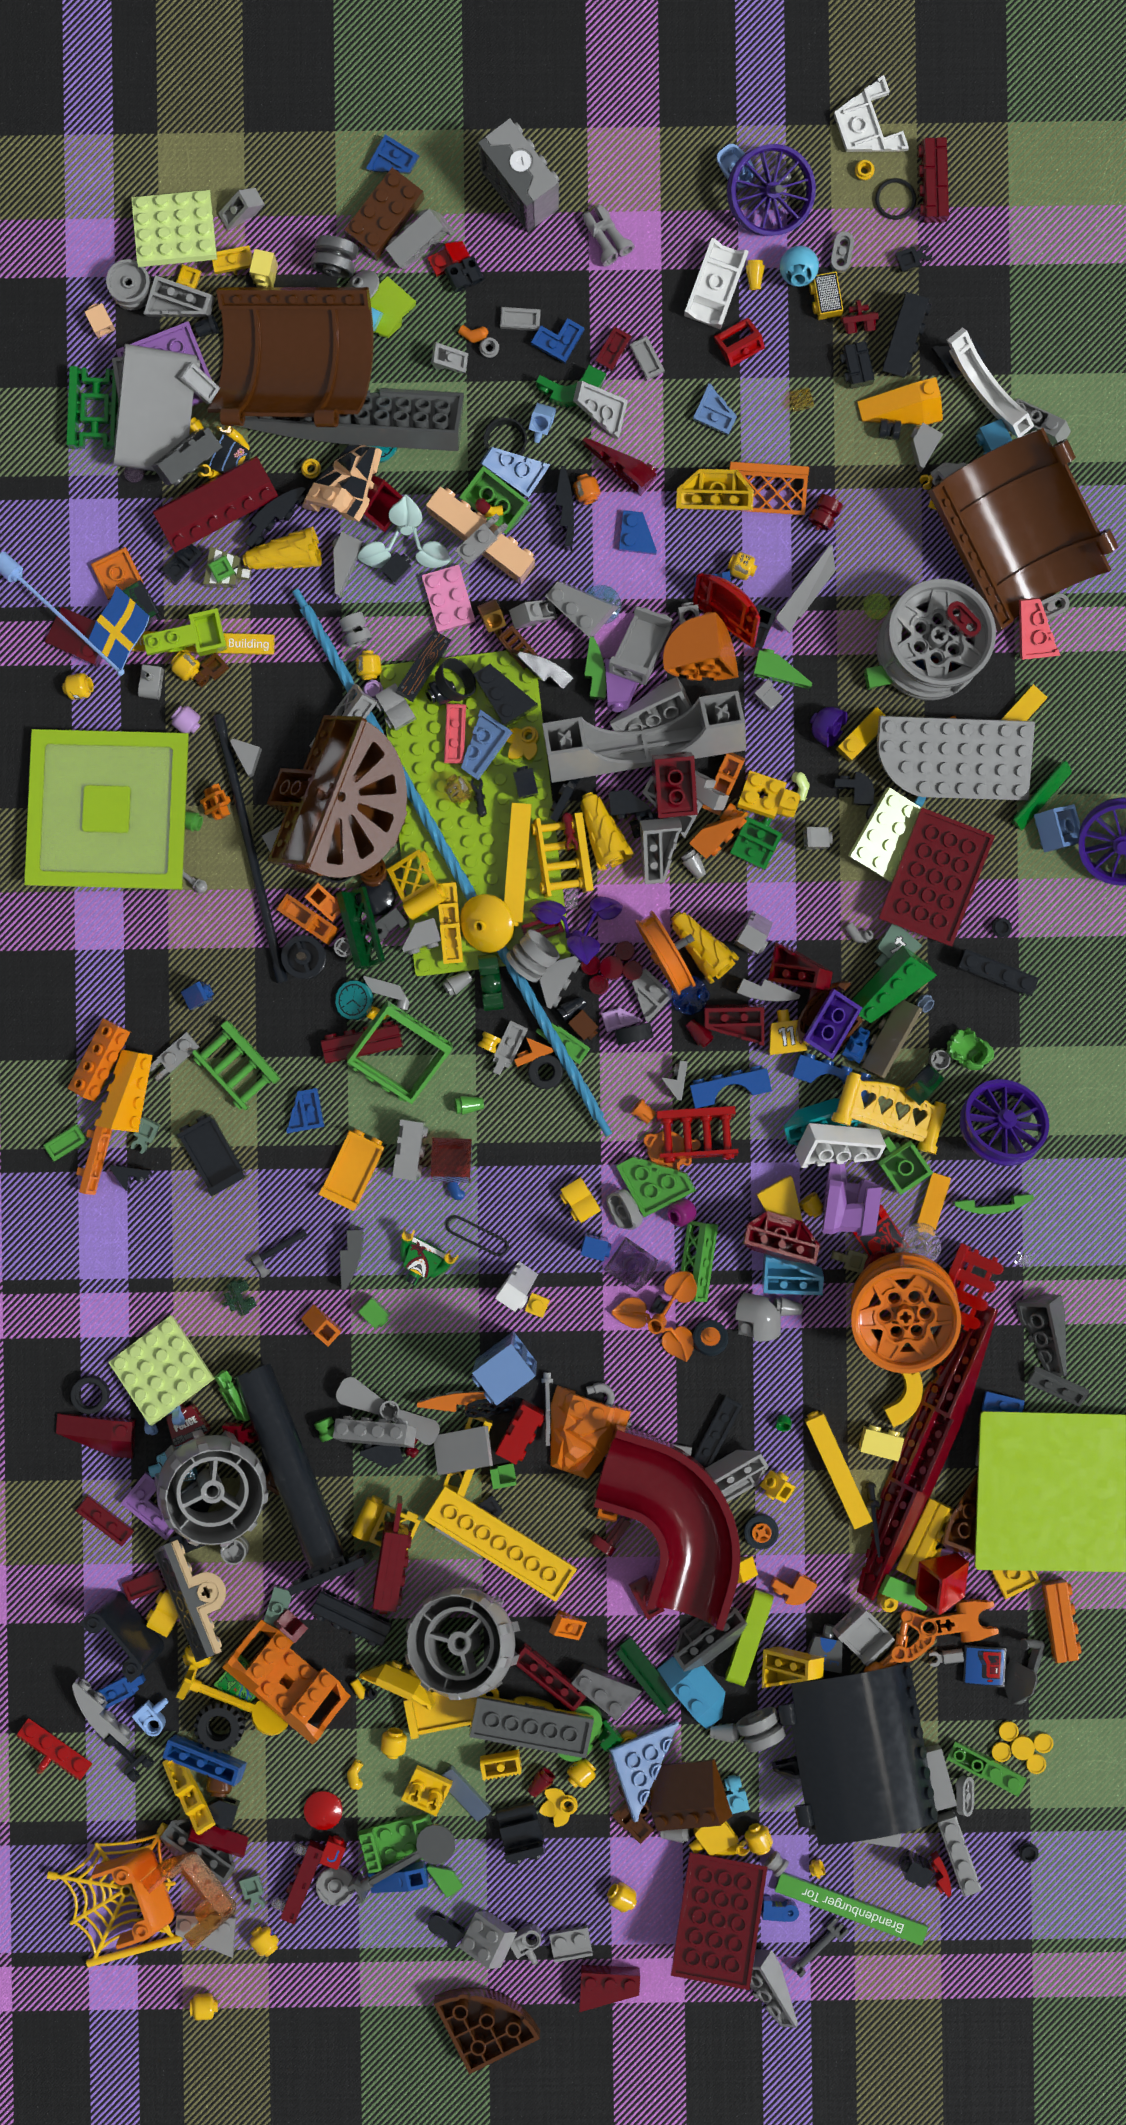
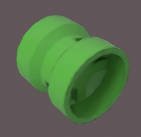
M332 1416L314 1423L315 1429L320 1433L319 1438L321 1442L333 1439L334 1420Z

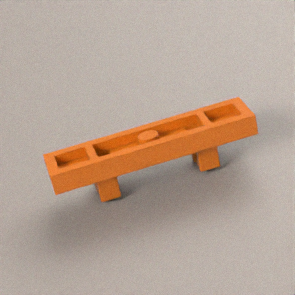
M96 1126L95 1130H87L86 1137L92 1138V1143L85 1168L78 1167L76 1175L82 1176L80 1193L96 1195L113 1129Z

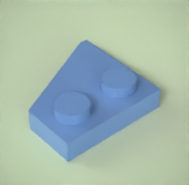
M708 384L693 420L729 436L737 416L726 405L724 399L717 394L714 387Z

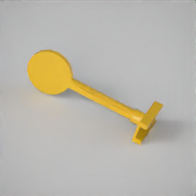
M192 1664L176 1698L184 1700L189 1690L250 1712L253 1725L258 1731L266 1735H278L288 1726V1723L261 1700L256 1704H252L202 1684L201 1681L195 1679L198 1667Z

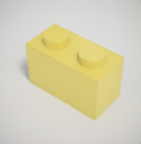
M254 249L250 267V275L254 284L257 287H274L278 269L274 253Z
M870 1424L869 1427L864 1426L858 1449L863 1453L899 1461L904 1438L898 1431L889 1429L888 1432L881 1431V1427Z

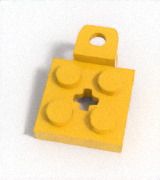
M749 771L737 807L771 819H775L776 813L785 817H794L801 796L794 791L785 789L786 782ZM763 791L767 796H764L763 799L759 798L758 792Z

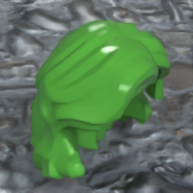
M967 1027L964 1031L956 1030V1033L950 1038L951 1041L947 1042L948 1055L970 1070H980L994 1058L993 1048L988 1042L979 1037L977 1038L971 1028Z

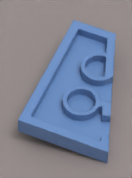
M494 447L489 448L480 464L528 498L550 466V464Z
M482 710L479 711V718L473 730V737L461 766L462 770L477 780L480 779L513 733Z

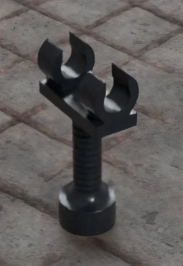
M111 1734L103 1741L108 1747L115 1746L120 1754L130 1763L123 1773L133 1783L140 1776L138 1771L134 1769L140 1761L147 1769L154 1763V1760L145 1751L137 1758L134 1757Z

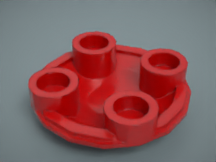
M327 1791L313 1792L304 1805L306 1821L310 1826L318 1830L333 1828L342 1817L341 1799Z

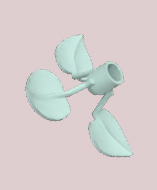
M406 494L389 511L390 520L397 525L389 546L385 548L382 542L375 541L366 544L358 553V559L362 563L374 568H382L392 557L388 551L391 550L399 532L403 535L413 533L417 548L420 550L416 553L415 557L421 565L429 568H438L451 561L448 550L441 543L430 541L426 542L423 547L420 545L417 528L415 527L419 526L422 522V513L416 503Z

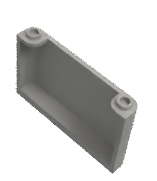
M130 344L124 345L112 465L156 472L152 465L189 435L194 392L178 377L188 362H193L200 369V360H197V355Z

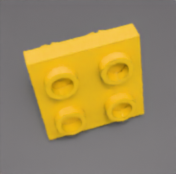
M417 1765L402 1795L401 1801L437 1816L453 1781Z

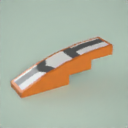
M485 1390L454 1391L438 1394L419 1400L417 1407L456 1412L457 1404L468 1405L478 1399H486L484 1396Z

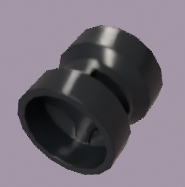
M881 418L878 438L885 439L890 437L892 440H899L901 420H894L892 422Z

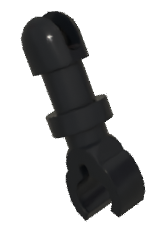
M481 778L479 779L481 784L478 786L479 789H477L473 785L474 780H471V786L475 793L473 798L477 804V814L480 817H484L487 814V810L484 804L485 794L482 792L483 781Z

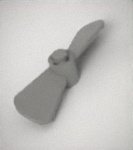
M354 1377L344 1379L336 1392V1399L341 1405L376 1414L380 1419L391 1420L394 1423H397V1420L409 1422L408 1425L417 1428L415 1438L422 1444L431 1445L436 1441L440 1427L435 1420L400 1410L396 1402H385Z

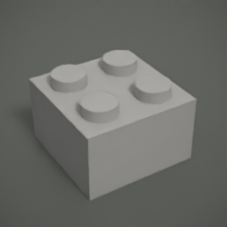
M489 1911L475 1912L459 1948L487 1969L501 1968L517 1931Z

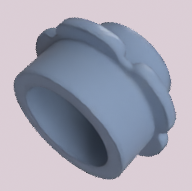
M921 995L917 999L916 1004L923 1009L922 1012L927 1013L934 1006V1000L931 995Z

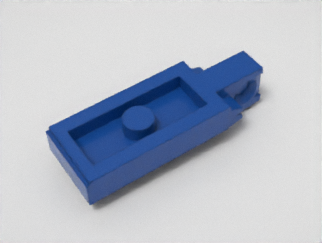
M143 1673L131 1683L124 1676L97 1690L96 1692L102 1693L108 1702L104 1710L134 1695L139 1690L137 1686L143 1684L146 1680Z

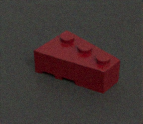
M775 942L768 981L781 985L823 991L830 990L832 971L795 949Z
M763 1004L704 1005L705 1028L764 1046Z
M581 1965L579 2012L639 1996L640 1968Z

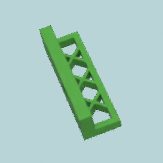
M697 1221L687 1224L681 1271H688L690 1265L693 1267V1276L697 1285V1293L692 1300L694 1302H707L718 1224ZM694 1225L700 1226L697 1237L693 1234ZM694 1245L696 1248V1254L692 1257L690 1250L691 1247Z

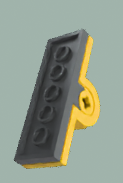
M481 1695L476 1697L469 1737L586 1758L594 1718L593 1715L555 1709L551 1703L538 1698L522 1696L516 1697L512 1701Z

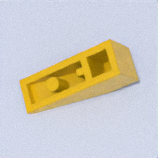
M878 707L836 748L849 763L878 734L879 716H886Z

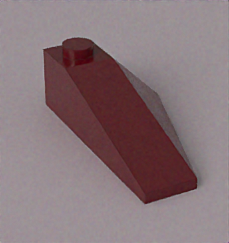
M587 437L583 438L582 445L640 496L656 480V469L651 464H645L641 460Z
M57 1414L56 1434L112 1457L133 1458L136 1419Z

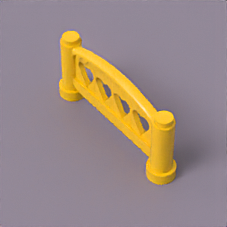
M853 1072L847 1075L836 1113L833 1112L832 1121L850 1126L852 1119L917 1140L919 1141L918 1150L936 1155L938 1148L936 1143L947 1110L946 1104L935 1101L934 1105L925 1100L919 1106L904 1092L905 1088L886 1082L862 1081L860 1079L861 1075ZM863 1090H866L868 1094L872 1092L875 1095L874 1100L865 1108L861 1097ZM880 1096H883L885 1099L890 1098L892 1101L891 1106L882 1114L878 1102ZM897 1102H900L902 1105L907 1104L909 1107L908 1112L899 1120L895 1107ZM914 1108L926 1112V1116L917 1125H915L912 1113Z

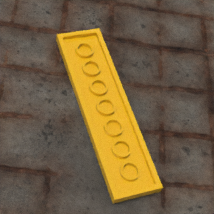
M444 1485L424 1517V1520L555 1602L577 1570V1567L467 1498L460 1496L446 1485Z

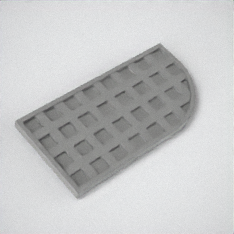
M879 716L877 752L881 765L889 778L900 788L916 796L1029 800L1035 722Z

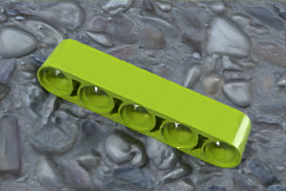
M754 1589L744 1617L747 1626L736 1642L725 1681L745 1686L774 1595Z

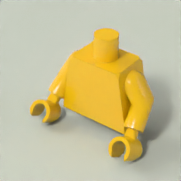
M727 1821L721 1826L694 1828V1835L697 1839L689 1844L693 1853L697 1854L705 1849L710 1856L735 1854L745 1856L750 1851V1849L743 1848L746 1845L745 1840L737 1844L739 1842L738 1836Z

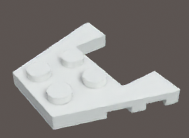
M884 75L834 112V118L846 152L908 151L909 149L903 131L883 137L871 101L889 95L890 91Z

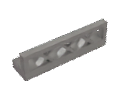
M354 683L331 716H361L366 719L377 704V701L365 694L359 685Z

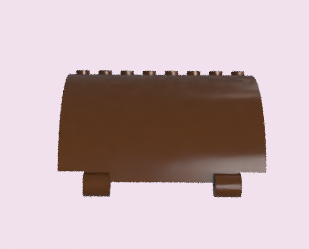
M219 287L216 290L223 322V362L218 385L220 390L208 407V413H220L222 426H243L245 416L314 417L316 427H337L339 424V414H359L368 393L373 363V317L369 287Z
M1044 428L1025 434L989 451L953 472L927 491L978 594L985 600L993 614L996 631L1003 630L1019 616L1020 599L1040 598L1043 601L1072 585L1110 572L1111 568L1105 555L1119 547L1110 528L1099 531L1067 463L1076 458L1068 439L1061 440L1052 446Z

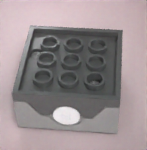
M508 119L478 142L480 170L521 225L529 232L559 209V177L553 170L550 172L547 168L545 158L541 154L538 156L535 152L533 142L522 135L523 130L520 125Z

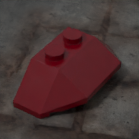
M769 1211L764 1212L746 1225L743 1244L753 1251L787 1261L816 1264L820 1244L815 1240L803 1221Z

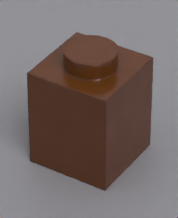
M583 1010L568 1023L583 1040L586 1038L591 1040L598 1033L596 1031L598 1026Z

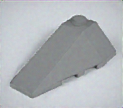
M755 1950L750 1984L751 1989L754 1991L752 1995L767 2005L766 2010L781 2027L796 2028L798 2022L783 1971L776 1955L772 1950Z

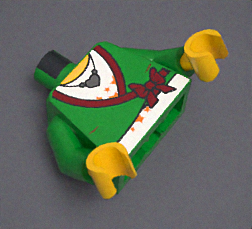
M405 1227L402 1232L400 1260L404 1263L403 1267L410 1270L405 1281L412 1285H416L420 1276L428 1279L429 1277L435 1278L441 1275L459 1257L458 1254L456 1257H452L450 1255L451 1249L445 1252L415 1236V1230H413L412 1234H408L406 1232L407 1227Z

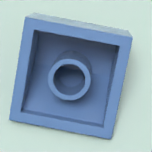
M1075 804L1054 808L1034 815L1035 825L1040 835V843L1044 853L1079 844L1078 838L1081 826Z

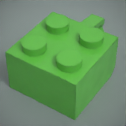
M888 1136L884 1139L887 1150L883 1152L885 1156L876 1161V1163L898 1195H902L933 1174L911 1140H907L900 1145L898 1142L894 1144Z

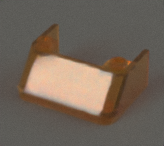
M188 1852L165 1859L140 1881L150 1894L166 1879H172L179 1873H182L202 1899L194 1909V1916L199 1923L184 1935L185 1939L194 1949L235 1913L237 1905L199 1854Z

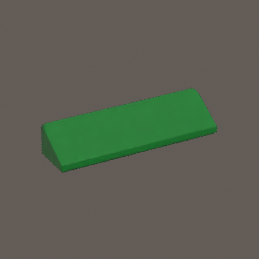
M1061 762L1013 817L1011 823L1022 831L1034 815L1039 812L1070 776L1072 770L1068 762Z

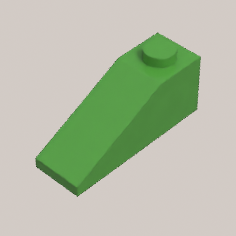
M765 648L763 651L759 650L753 672L754 677L805 689L811 688L812 682L780 655L774 654V650Z

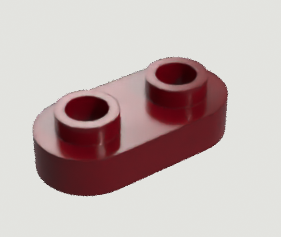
M955 601L946 609L947 619L963 636L972 638L980 632L981 622L965 604ZM953 611H957L959 616H954ZM967 625L972 626V629H973V630H972V631L967 630L966 626H967Z

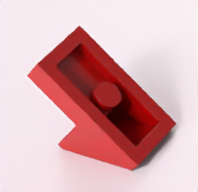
M463 241L444 244L445 249L427 257L436 277L444 274L446 267L457 262L461 263L462 260L470 257Z

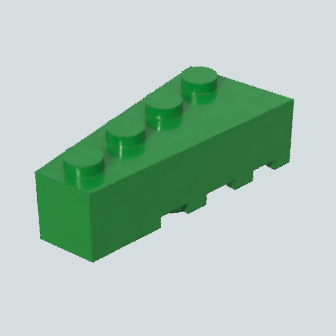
M902 945L852 1001L862 1007L859 1016L872 1023L937 975L926 961Z

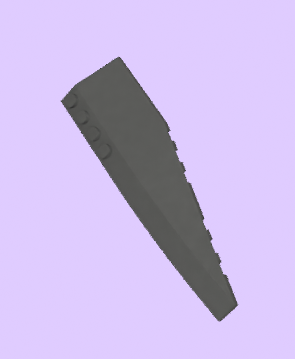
M389 388L379 389V392L370 393V390H368L364 405L359 414H339V424L337 427H316L314 417L245 416V423L240 427L282 436L339 444L459 451L464 393Z

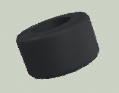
M547 1054L530 1062L528 1076L536 1087L550 1089L561 1081L563 1067L555 1056ZM543 1064H548L553 1069V1075L549 1079H542L538 1075V1068Z

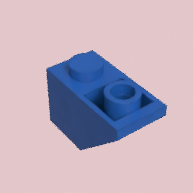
M201 981L181 992L189 1010H194L212 1001V995H214L211 986Z

